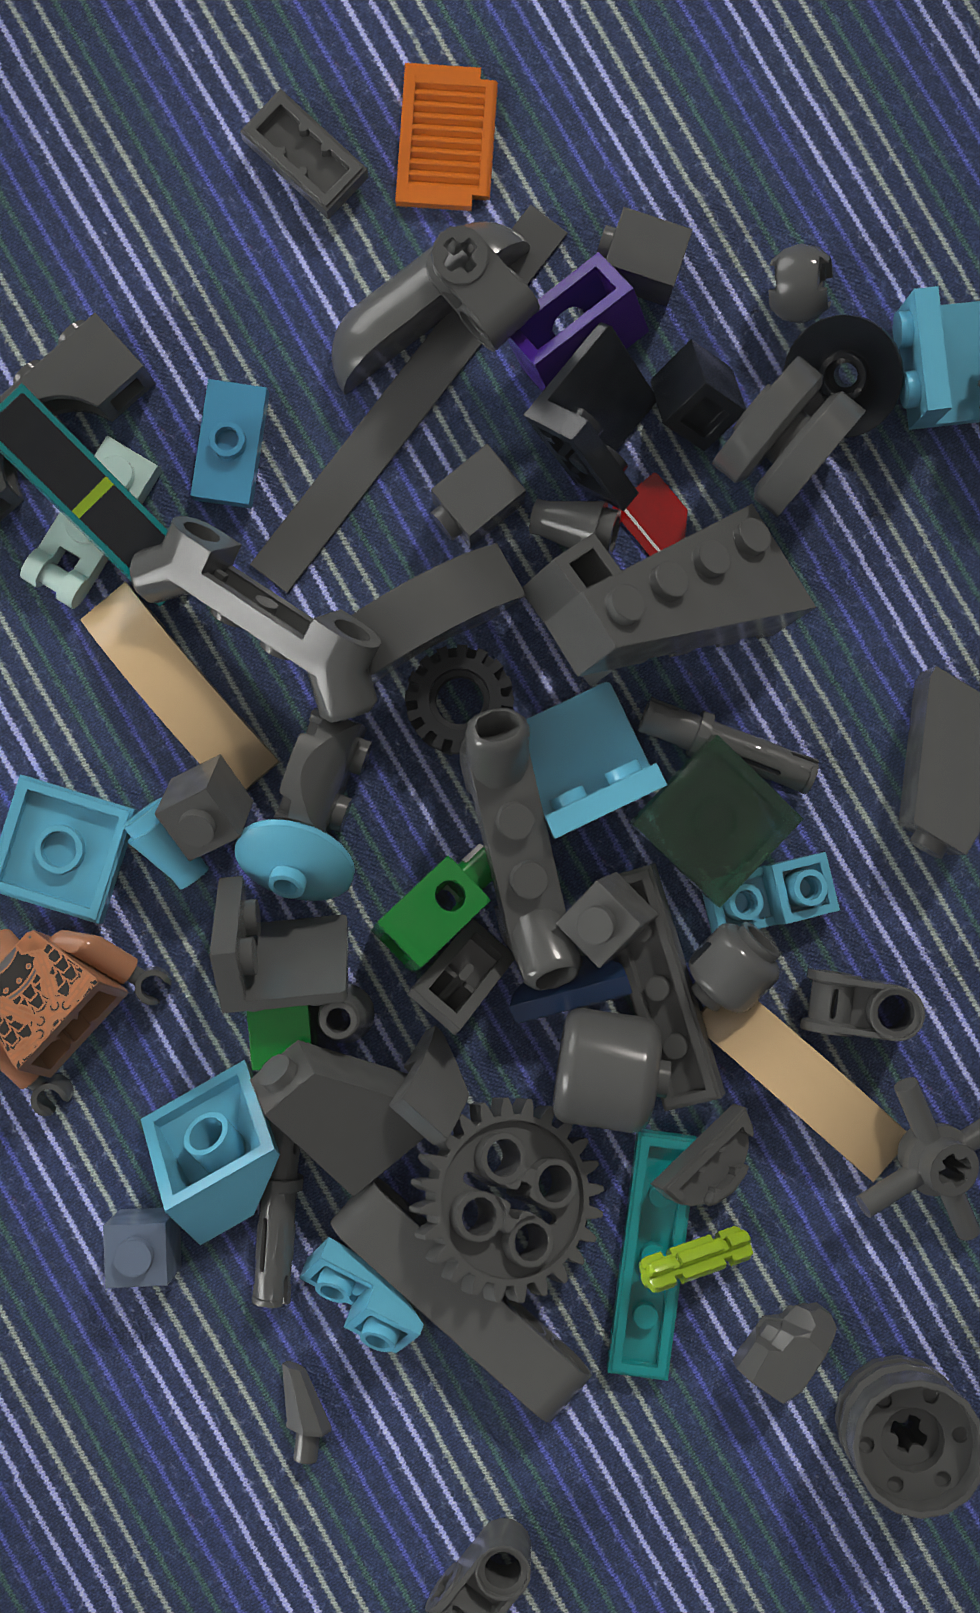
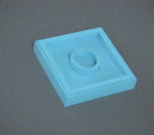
M20 774L0 837V894L96 924L104 923L126 853L128 840L131 837L123 826L139 810Z

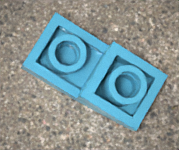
M826 852L699 881L711 933L718 926L725 923L741 926L744 922H748L761 929L840 911Z
M328 1237L307 1257L299 1279L315 1286L316 1292L329 1301L350 1304L351 1308L344 1328L360 1335L361 1341L366 1346L377 1351L393 1352L396 1354L420 1336L424 1324L413 1307L398 1290L358 1254Z

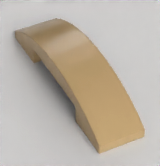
M126 581L80 619L122 675L199 764L221 754L247 791L280 762L248 723L234 711L165 630L166 627Z
M759 1001L750 1010L742 1013H734L723 1007L717 1012L706 1006L702 1009L701 1014L708 1038L872 1182L879 1177L897 1156L900 1140L906 1131L844 1074Z

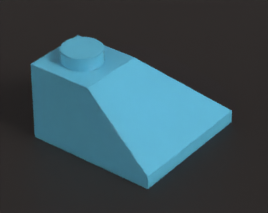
M245 1060L141 1118L164 1211L199 1245L206 1243L254 1215L280 1156L268 1118L264 1115L250 1082V1079L253 1077L251 1068Z

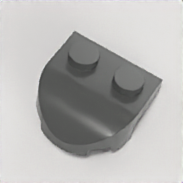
M314 708L310 714V723L307 731L298 736L287 764L279 790L283 798L280 807L274 815V819L301 822L330 835L331 830L341 832L352 804V798L344 796L351 773L359 776L362 775L372 748V742L364 739L367 728L363 724L349 719L329 722L320 717L318 708Z

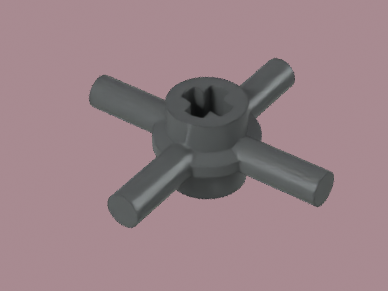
M914 1077L901 1079L894 1085V1090L911 1127L903 1135L898 1146V1160L902 1167L857 1195L856 1201L863 1213L871 1218L915 1189L928 1196H940L957 1237L964 1241L972 1240L980 1234V1227L965 1192L973 1186L979 1172V1160L975 1151L980 1148V1118L962 1130L949 1124L936 1123L918 1080Z

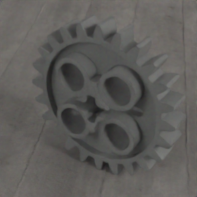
M509 1097L493 1098L491 1108L486 1103L473 1102L470 1104L471 1120L463 1114L460 1115L453 1128L454 1134H450L447 1140L436 1144L440 1149L438 1154H420L418 1157L431 1170L428 1177H419L411 1180V1185L426 1191L425 1200L410 1206L411 1212L427 1215L428 1220L427 1223L414 1232L415 1237L424 1240H435L436 1243L425 1256L426 1260L436 1264L447 1261L441 1277L453 1283L462 1279L461 1291L477 1296L483 1289L484 1299L497 1303L501 1302L504 1294H506L508 1300L523 1303L525 1302L527 1288L533 1294L546 1296L548 1295L546 1276L553 1281L565 1284L568 1281V1277L563 1263L568 1261L583 1265L585 1262L582 1254L576 1247L579 1240L596 1242L597 1237L585 1225L587 1219L603 1217L601 1210L589 1205V1197L603 1192L604 1187L599 1184L588 1183L587 1175L593 1172L599 1166L597 1160L580 1158L579 1155L589 1143L588 1139L582 1137L567 1139L573 1124L562 1122L559 1119L553 1122L554 1112L552 1106L538 1105L534 1110L532 1099L516 1098L512 1105ZM497 1142L502 1151V1160L497 1170L492 1172L488 1166L487 1155L491 1145ZM548 1168L552 1184L547 1195L543 1197L539 1190V1179L542 1172ZM469 1172L473 1177L486 1185L506 1188V1193L509 1196L549 1212L552 1215V1221L547 1224L533 1213L512 1209L508 1201L466 1184L463 1179L465 1173ZM474 1199L478 1207L477 1221L473 1227L466 1230L462 1220L463 1209L469 1201ZM525 1225L529 1235L528 1245L518 1255L515 1249V1237L519 1229Z

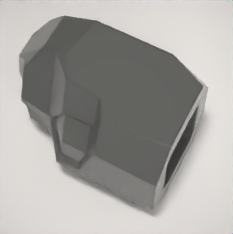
M817 1302L801 1303L794 1306L789 1305L780 1314L762 1316L747 1339L739 1347L732 1360L736 1369L751 1383L782 1404H788L803 1392L819 1368L835 1338L837 1327L831 1313Z

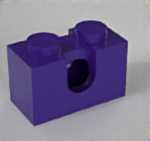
M598 252L538 299L540 310L508 339V342L523 371L543 392L599 323L603 322L612 326L626 349L648 333L649 329L634 288ZM577 307L580 317L555 336L553 325L557 317L566 309Z

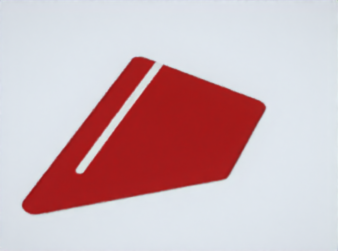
M653 473L636 487V490L639 492L625 511L621 510V522L649 556L685 538L688 512L687 508L657 473Z

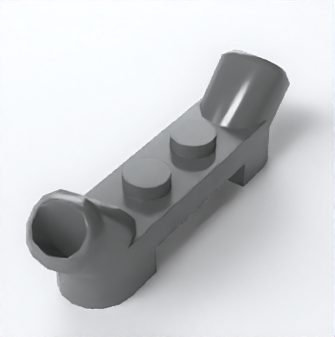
M176 516L172 519L162 544L142 549L134 554L130 565V578L135 591L149 603H160L191 594L211 607L210 612L217 620L229 626L241 627L258 638L262 649L270 655L283 660H291L305 669L321 718L329 722H337L368 713L373 709L378 699L369 666L381 646L379 636L368 626L342 609L312 618L235 568L233 564L242 544L227 534L199 519L188 516Z
M508 708L488 709L475 715L468 722L466 737L463 739L459 750L460 765L466 791L473 797L498 903L497 906H494L503 941L514 955L524 984L536 990L554 989L575 979L582 967L583 960L576 944L556 924L566 913L529 752L530 727L526 718L515 710Z

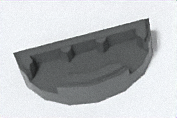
M733 1103L651 1185L665 1198L688 1206L700 1204L716 1205L734 1193L748 1172L749 1165L744 1164L749 1150L748 1136L753 1137L754 1135L753 1125L746 1108Z

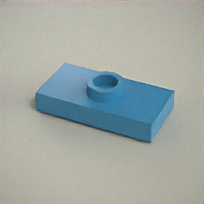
M208 379L190 494L193 500L252 509L270 395L267 387Z

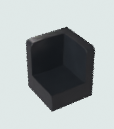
M692 339L651 379V386L662 423L703 451L709 448L739 420L746 410L731 367Z

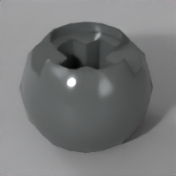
M800 243L784 248L771 260L770 266H774L776 287L775 289L768 290L770 309L784 321L801 324L819 318L830 308L831 301L828 302L825 281L826 278H833L832 259L820 247Z

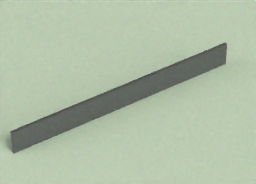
M531 204L512 227L529 243L530 251L508 267L527 286L568 234ZM455 309L438 322L250 563L252 567L287 594L482 345L465 326Z

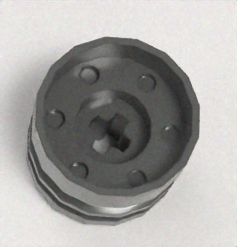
M898 1354L872 1359L851 1374L839 1392L835 1422L839 1442L872 1497L894 1513L919 1519L947 1515L970 1500L980 1484V1419L968 1401L953 1387L944 1375L923 1360ZM908 1417L914 1422L910 1429L900 1427L897 1433L891 1428L894 1421L905 1423Z

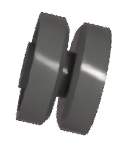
M800 356L784 370L772 385L768 384L749 405L732 428L734 433L712 462L717 469L734 483L746 480L765 458L772 462L773 465L755 487L754 499L776 517L782 513L866 412L864 408L841 391L830 395L812 417L805 413L806 407L822 388L823 375Z

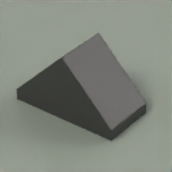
M472 918L412 986L408 995L450 1032L456 1035L515 960L514 955Z

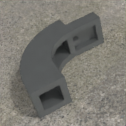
M497 543L467 552L437 565L390 590L351 615L372 629L381 640V646L369 666L373 684L434 645L459 633L488 623L526 596Z

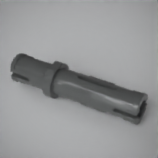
M651 696L640 719L639 732L686 749L687 756L699 759L701 755L712 758L747 773L784 785L805 795L810 791L818 773V759L716 722L715 715L707 711H702L698 715Z
M268 1119L280 1156L260 1200L255 1253V1280L251 1302L264 1308L282 1307L283 1304L288 1305L291 1302V1271L295 1241L297 1192L303 1190L304 1176L298 1173L300 1147Z

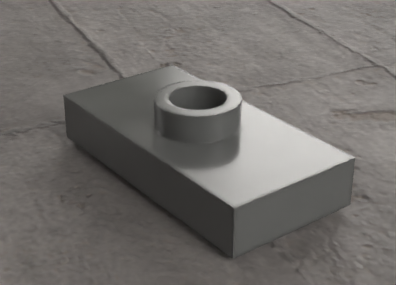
M281 88L240 130L243 141L328 220L369 178L367 168Z

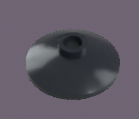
M842 314L819 320L798 336L787 354L784 370L800 356L823 375L822 388L804 410L810 417L816 413L830 395L841 391L866 410L844 438L864 434L878 426L889 416L899 400L904 380V367L900 351L889 333L870 319L857 315ZM843 363L852 364L856 368L857 380L854 384H846L840 379L839 368Z

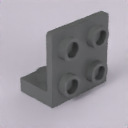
M243 876L219 878L209 956L222 1013L256 1012L264 1009L304 1005L318 1006L326 1003L346 1001L348 998L349 930L347 916L332 915L261 922L258 900H248Z

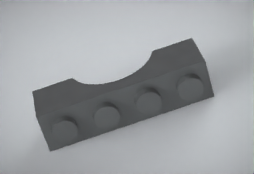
M93 313L86 321L78 320L68 326L60 335L58 345L43 359L33 360L24 365L16 373L13 385L0 396V403L23 383L54 416L68 412H85L113 422L156 383L140 361L96 313ZM0 453V521H2L24 501L18 482L17 468Z

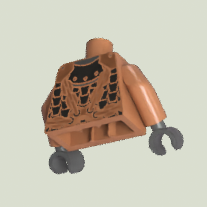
M10 929L0 930V1070L20 1089L28 1087L32 1091L30 1100L31 1107L35 1113L40 1116H51L56 1110L54 1103L45 1096L44 1090H54L61 1099L66 1102L70 1101L74 1094L71 1081L64 1075L55 1073L129 993L121 984L128 981L135 985L136 996L142 1003L147 1005L159 1004L160 1000L144 991L142 982L146 977L157 976L165 983L172 985L171 976L165 969L158 966L146 969L137 966L138 959L98 935L60 930L49 936L32 930L19 939Z

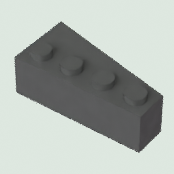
M750 504L583 590L544 623L577 677L641 664L649 658L669 655L670 658L688 654L694 649L715 645L717 648L735 644L741 639L754 636L757 639L773 636L815 609L816 606L753 504Z

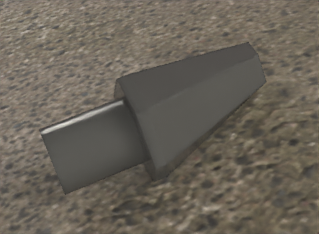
M287 1360L282 1363L287 1418L286 1427L296 1432L293 1459L301 1464H313L318 1459L320 1437L331 1432L332 1427L306 1368L298 1363Z

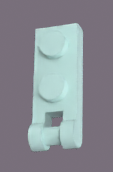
M106 436L94 455L141 504L144 503L163 472L156 464L109 436ZM59 512L39 547L33 550L25 560L20 577L35 587L47 586L56 592V599L75 609L85 599L109 559ZM66 550L80 558L74 569L70 572L58 566Z

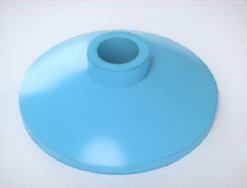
M284 819L258 821L245 827L241 837L237 839L235 844V857L245 874L260 886L281 897L304 901L329 900L346 892L353 881L355 873L354 862L345 847L322 830L301 822Z

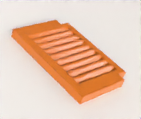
M405 63L396 206L472 211V200L486 201L490 199L498 82L481 79V68Z

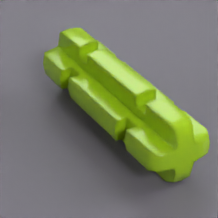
M732 1226L718 1231L715 1234V1239L709 1234L669 1248L666 1252L667 1256H664L661 1251L648 1255L639 1262L641 1281L645 1288H649L654 1293H659L675 1287L677 1279L684 1284L725 1269L726 1262H729L731 1267L746 1262L753 1255L750 1235L746 1230Z

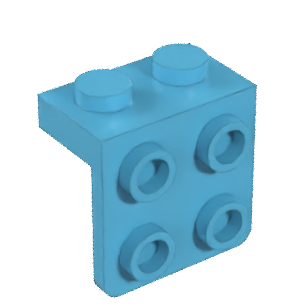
M939 286L913 289L898 311L895 312L892 326L893 340L898 349H900L904 367V380L900 401L902 407L907 411L908 428L912 430L979 423L980 301L941 305Z

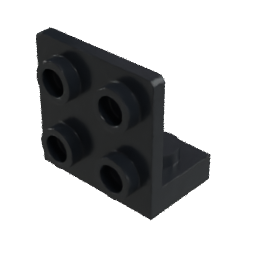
M601 322L534 401L524 416L577 487L603 501H607L622 511H625L639 492L625 474L628 464L616 451L655 405L656 399L651 387L613 327Z

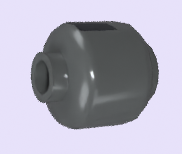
M744 922L741 926L733 923L721 924L690 957L689 969L695 980L691 989L695 996L713 1011L717 1012L723 1007L734 1013L747 1012L778 981L780 969L776 960L780 957V952L775 944L751 923Z

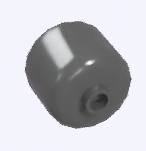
M586 1008L571 1010L564 1021L553 1094V1112L560 1121L569 1124L621 1132L637 1133L645 1129L650 1122L656 1097H667L670 1082L671 1061L661 1060L662 1037L659 1026L653 1020L646 1017Z

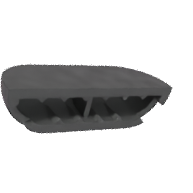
M488 221L472 222L463 225L473 228L478 232L507 267L530 251L529 243L519 233L505 225ZM433 246L355 305L341 320L332 343V365L336 380L345 395L454 310L442 294L432 285L427 276L426 262ZM462 250L454 256L449 253L444 265L451 272L458 267L464 269L469 258Z

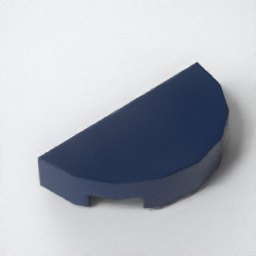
M587 955L581 956L583 962L578 975L571 982L560 987L536 990L528 987L523 982L514 992L509 1005L515 1023H524L630 995L633 992L622 964L612 960L598 968Z

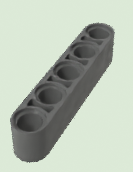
M377 1177L354 1197L352 1196L330 1221L337 1235L531 1412L543 1421L551 1423L592 1376L590 1370L578 1355L522 1304L508 1300L506 1294H504L501 1302L497 1303L484 1299L483 1289L477 1296L462 1292V1279L456 1283L444 1280L441 1275L447 1261L436 1264L427 1261L425 1258L429 1249L436 1243L435 1240L416 1238L414 1234L428 1220L422 1214L411 1212V1204L382 1179Z

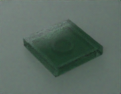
M712 734L667 782V786L661 788L629 823L715 906L720 908L801 823L803 818L719 735Z

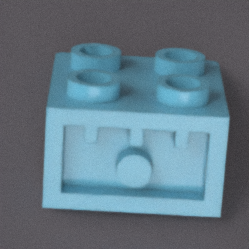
M609 682L601 683L526 719L530 727V757L546 827L552 839H556L667 786L658 764L655 763L650 766L618 697Z

